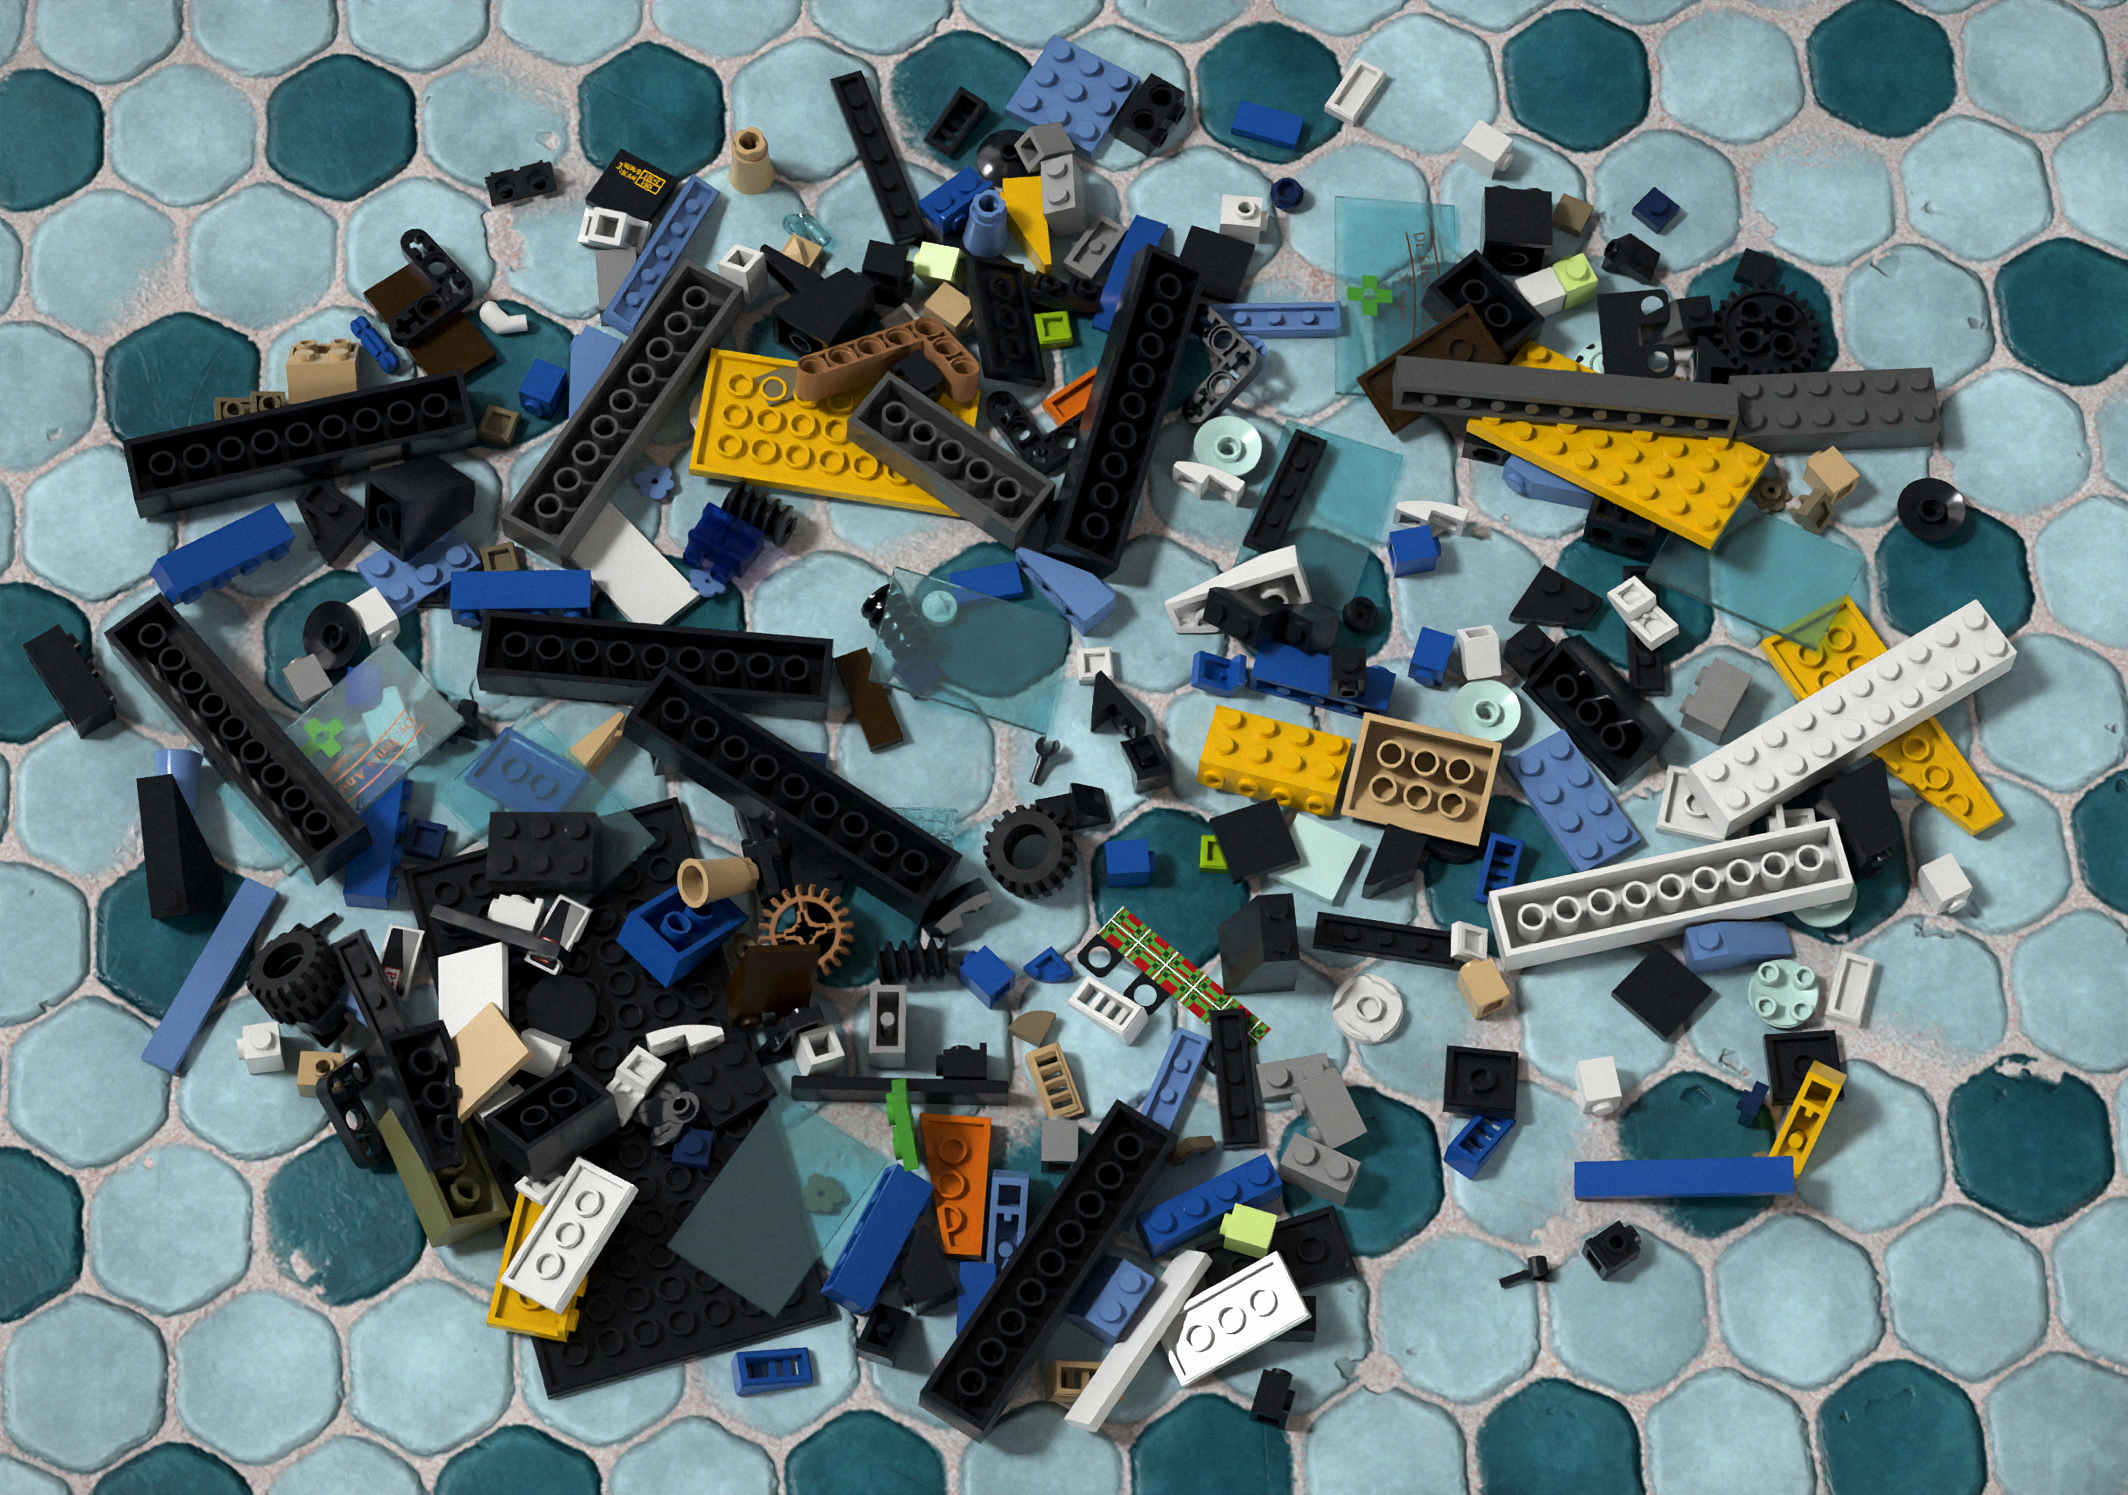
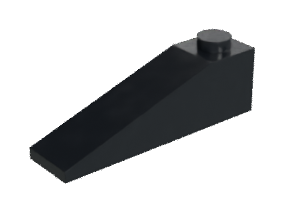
M173 774L136 778L152 919L157 920L227 910L222 873Z
M444 1020L379 1037L364 1051L380 1091L429 1173L462 1164L464 1162L462 1128L457 1110L459 1085H456L455 1082L457 1056Z

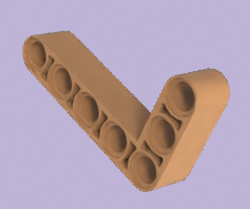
M923 317L800 358L797 362L795 394L805 401H817L880 380L888 371L891 372L893 365L919 349L943 377L942 390L955 401L967 402L973 400L977 395L980 365L940 321L930 317Z

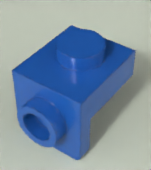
M1200 650L1193 656L1191 687L1223 697H1229L1241 689L1247 682V656L1238 654L1230 660Z

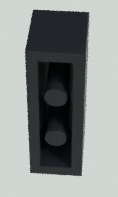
M60 624L23 644L29 662L80 739L117 718L113 705L118 702L108 685L100 686L96 680L100 676L96 667L89 658L85 661L78 653L82 648L72 632L66 635Z

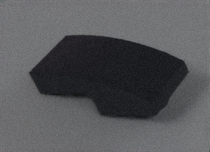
M1036 270L1031 279L1027 300L1064 311L1096 312L1099 308L1103 287L1089 279H1083L1072 274L1068 283H1065L1055 276Z
M979 877L954 889L931 907L920 923L921 927L930 939L950 936L954 933V930L964 927L960 914L977 912L984 905L993 902L989 888Z

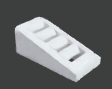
M1090 975L1086 977L1067 1002L1070 1007L1127 1046L1132 1044L1149 1021L1144 1007ZM1095 990L1098 994L1090 1005L1087 1006L1084 1003ZM1108 999L1109 1002L1099 1013L1097 1010L1101 1007L1104 1001ZM1117 1008H1121L1117 1016L1113 1020H1111L1110 1017L1114 1014Z

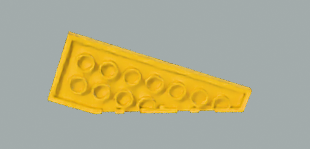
M1848 594L1762 640L1760 644L1761 650L1798 702L1888 651ZM1934 715L1867 754L1873 760L1881 757L1889 773L1972 837L2000 822L2004 816Z

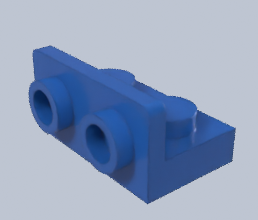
M968 166L918 202V210L942 235H945L950 230L956 231L967 222L970 206L975 195L983 193L986 189L995 190V184L991 179L984 182Z

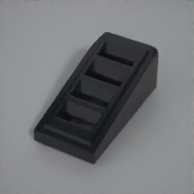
M960 86L923 141L952 159L990 110L988 103ZM964 104L974 112L970 115L960 109V107ZM954 114L966 120L965 125L952 118ZM947 123L960 131L957 136L944 128ZM940 133L953 142L950 146H947L936 139V137Z
M766 244L760 247V252H763L765 256L767 273L791 296L824 279L815 271Z

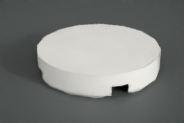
M1365 974L1356 978L1354 976L1347 979L1337 988L1332 1001V1019L1338 1031L1347 1039L1359 1044H1377L1387 1040L1397 1031L1403 1016L1401 996L1397 988L1385 978L1375 974Z

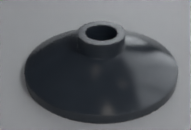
M1010 129L997 131L985 138L979 146L976 158L978 170L986 181L991 179L995 187L1002 189L1004 178L1038 176L1041 172L1028 173L1014 146L1024 132ZM1014 152L1016 154L1013 156H1007L1004 153Z
M1922 478L1915 480L1902 490L1898 498L1897 515L1902 526L1910 534L1922 540L1940 541L1947 539L1961 528L1965 519L1966 507L1961 494L1951 484L1940 479ZM1929 511L1933 513L1935 517L1930 518L1925 516L1923 513Z
M334 600L326 601L319 604L308 616L303 630L304 649L307 656L315 654L323 669L338 670L345 667L353 660L360 647L362 637L360 620L356 612L348 604Z

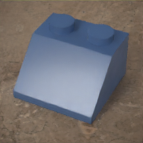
M1106 1255L1068 1312L1065 1320L1112 1349L1153 1290L1155 1278L1123 1258Z

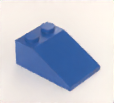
M677 884L630 912L616 941L667 988L692 972L748 921L749 917L729 898L713 901L698 908H692L682 899Z

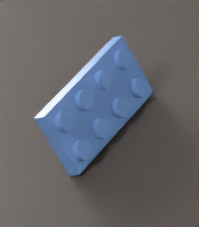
M1564 729L1505 761L1504 768L1577 873L1597 869L1640 844L1641 839Z

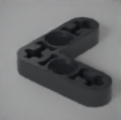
M411 229L402 235L400 240L401 250L404 258L432 289L390 320L389 332L391 340L394 344L403 348L411 347L466 308L474 298L473 285L469 277L429 234L421 229ZM414 242L417 245L422 243V249L426 256L422 258V253L415 247L411 248L410 243ZM435 262H440L446 265L447 268L442 274L433 275L428 272L429 266ZM451 278L452 284L457 289L461 290L464 288L463 295H460L459 293L453 294L451 284L449 283ZM429 304H435L441 308L440 313L434 317L425 316L422 310ZM415 315L417 316V321H414ZM403 326L406 329L410 327L411 333H399V327Z
M1198 304L1190 330L1222 362L1183 404L1182 416L1195 428H1200L1207 421L1219 417L1254 380L1263 367V358L1260 353L1207 304ZM1200 317H1206L1214 326L1211 332L1200 323ZM1223 334H1231V344L1225 349H1218V339ZM1244 357H1247L1251 362L1248 367L1244 366L1241 362ZM1232 369L1239 375L1238 379L1229 373ZM1222 379H1229L1230 387L1228 391L1221 395L1216 394V384ZM1209 395L1216 402L1212 404L1206 396ZM1198 406L1204 412L1200 417L1194 411Z
M996 391L988 397L986 401V415L1016 457L1043 475H1047L1069 462L1073 448H1062L1058 444V440L1065 435L1076 439L1084 412L1043 436L1011 393ZM999 403L1002 407L1007 405V414L1010 418L1007 423V416L1000 409L995 411V404ZM1016 427H1024L1030 434L1024 440H1017L1010 433ZM1033 444L1035 453L1039 457L1045 456V463L1041 464L1038 460L1033 462V451L1030 449Z
M374 1042L368 1043L326 1072L316 1083L317 1097L349 1156L357 1167L365 1170L383 1164L387 1157L386 1144L358 1094L375 1082L364 1052ZM354 1063L362 1068V1081L357 1080L353 1075L352 1068ZM342 1081L344 1086L339 1087L333 1093L331 1088L334 1087V1083ZM348 1111L352 1112L356 1117L357 1126L355 1130L347 1124L346 1115ZM363 1134L364 1137L357 1138V1135ZM370 1148L371 1153L367 1155L366 1151Z

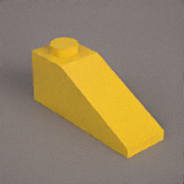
M1041 176L1004 178L1002 192L999 193L1007 207V228L1036 270L1051 275L1052 263L1048 224L1043 215Z
M1816 1060L1811 1065L1768 1157L1793 1156L1794 1179L1796 1180L1799 1178L1847 1075Z

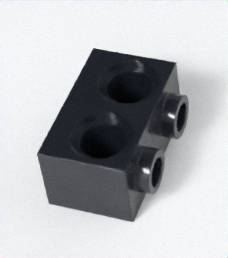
M1151 73L1117 118L1115 138L1149 157L1155 147H1162L1168 137V129L1173 123L1178 124L1186 112V106H1184L1185 91ZM1156 103H1165V104H1167V105H1166V106H1158V105H1156ZM1148 127L1149 130H1140L1138 128Z
M869 240L861 269L862 273L867 275L874 284L875 304L898 308L904 303L905 297L911 298L915 279L912 278L914 262L909 261V248Z
M1595 494L1587 515L1582 542L1648 561L1659 525Z

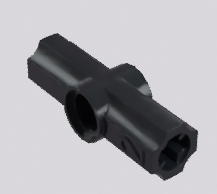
M734 807V816L742 837L741 847L744 857H749L759 870L756 889L761 905L774 906L770 902L773 897L779 900L780 903H783L785 898L782 895V890L787 889L790 892V888L782 867L783 857L777 835Z

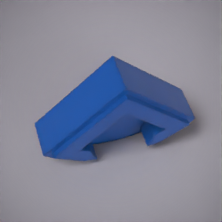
M1052 946L1023 966V971L1029 977L1042 983L1064 982L1072 978L1074 974Z

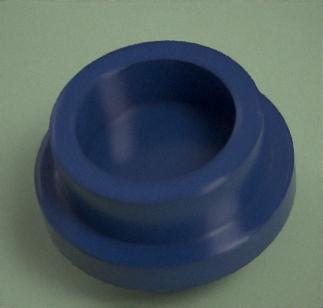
M1282 178L1274 183L1271 188L1270 199L1281 210H1293L1300 206L1303 201V188L1293 178Z

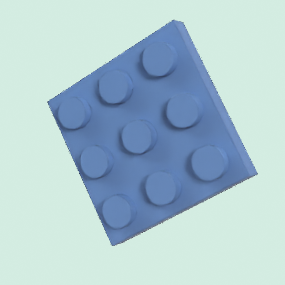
M1054 34L1006 106L1005 116L1029 128L1060 121L1075 151L1092 159L1139 87L1140 77Z

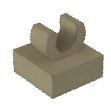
M1814 488L1809 496L1801 495L1799 497L1802 505L1798 510L1791 508L1789 512L1794 522L1801 523L1806 535L1818 538L1836 513L1826 491Z

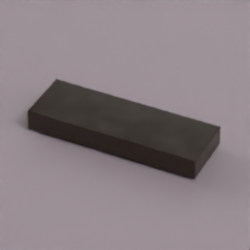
M867 647L834 658V664L870 752L902 742V732Z

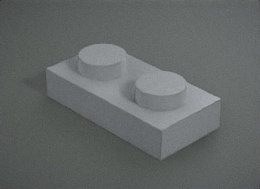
M1099 213L1064 260L1063 269L1078 277L1094 282L1123 242L1128 229Z
M1327 1053L1256 1064L1255 1070L1262 1103L1290 1098V1096L1294 1095L1290 1087L1330 1068Z

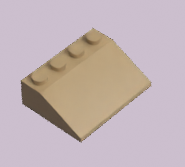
M1364 712L1341 815L1383 825L1390 823L1409 831L1478 847L1502 743Z

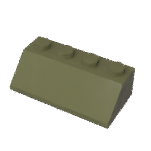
M388 1109L377 1124L432 1248L463 1243L509 1219L511 1213L468 1118L461 1124L464 1162L429 1173L392 1109Z

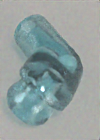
M789 214L782 220V228L789 235L795 233L799 236L810 237L814 243L822 247L827 246L831 241V236L812 215Z

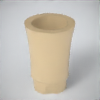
M749 127L748 129L738 130L734 135L731 146L732 159L728 172L729 181L733 188L740 193L747 195L760 194L772 185L775 178V170L770 161L767 140L763 137V132L758 128Z
M729 857L723 859L689 858L681 863L678 870L677 884L679 893L688 906L698 908L713 901L753 891L756 889L759 879V870L749 857Z

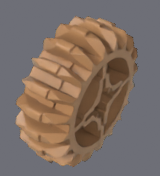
M813 884L809 886L808 895H804L801 885H796L795 892L797 896L793 898L787 889L782 890V895L786 901L781 904L779 900L773 897L770 902L777 908L775 913L764 909L762 912L764 916L771 919L770 924L759 923V929L769 931V936H762L758 939L759 943L780 945L779 943L798 942L800 944H807L803 937L789 936L797 934L798 929L802 930L800 926L804 924V915L805 921L810 928L824 929L816 931L809 944H817L821 937L836 933L832 947L823 957L819 958L817 969L821 967L826 976L831 975V969L827 964L832 961L840 968L843 963L836 957L838 952L849 956L851 953L848 948L842 946L843 941L854 942L855 940L853 935L844 934V929H851L855 926L854 922H842L841 919L850 913L849 908L846 907L837 911L835 908L840 905L842 899L837 896L830 903L827 902L830 895V890L824 888L820 897H817V887ZM807 903L825 908L831 914L834 922H813ZM797 906L796 924L790 929L778 932L782 917L788 910ZM816 970L815 980L818 979L817 970Z

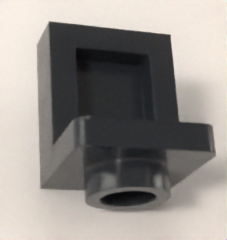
M1629 233L1608 243L1604 250L1605 258L1601 268L1606 272L1619 268L1641 284H1645L1651 281L1661 253Z

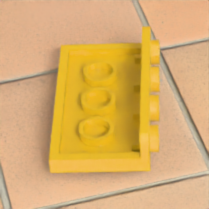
M1217 705L1199 761L1196 781L1209 788L1220 789L1263 801L1276 797L1279 806H1287L1314 815L1328 817L1333 813L1352 739Z
M519 1192L486 1324L490 1328L567 1342L569 1331L575 1332L578 1324L579 1310L575 1309L577 1297H583L585 1294L588 1275H585L561 1315L504 1286L500 1282L501 1277L547 1206V1204L540 1206Z

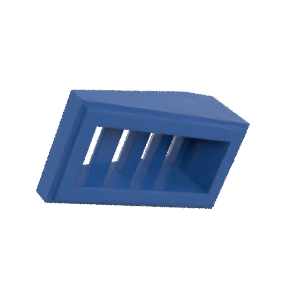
M1493 832L1489 834L1473 901L1488 904L1489 894L1483 893L1485 886L1494 889L1514 886L1525 844L1524 840ZM1494 847L1514 852L1513 858L1493 853ZM1491 860L1511 865L1510 870L1507 871L1490 866ZM1489 873L1508 878L1507 883L1503 884L1488 880L1487 875Z
M1475 1115L1448 1145L1443 1158L1444 1162L1466 1178L1472 1180L1510 1133L1517 1121L1515 1119ZM1487 1118L1501 1129L1497 1131L1483 1120ZM1478 1129L1483 1134L1491 1138V1140L1489 1141L1487 1138H1485L1475 1130ZM1467 1140H1469V1141L1472 1142L1474 1145H1476L1477 1147H1479V1148L1481 1149V1152H1480L1479 1150H1477L1475 1147H1473L1472 1145H1470L1469 1143H1467Z
M808 1347L736 1352L731 1361L736 1395L756 1394L813 1383ZM796 1359L798 1375H792L790 1360ZM776 1362H781L783 1376L777 1375ZM762 1364H766L768 1377L762 1378ZM751 1366L752 1378L748 1379L747 1367Z

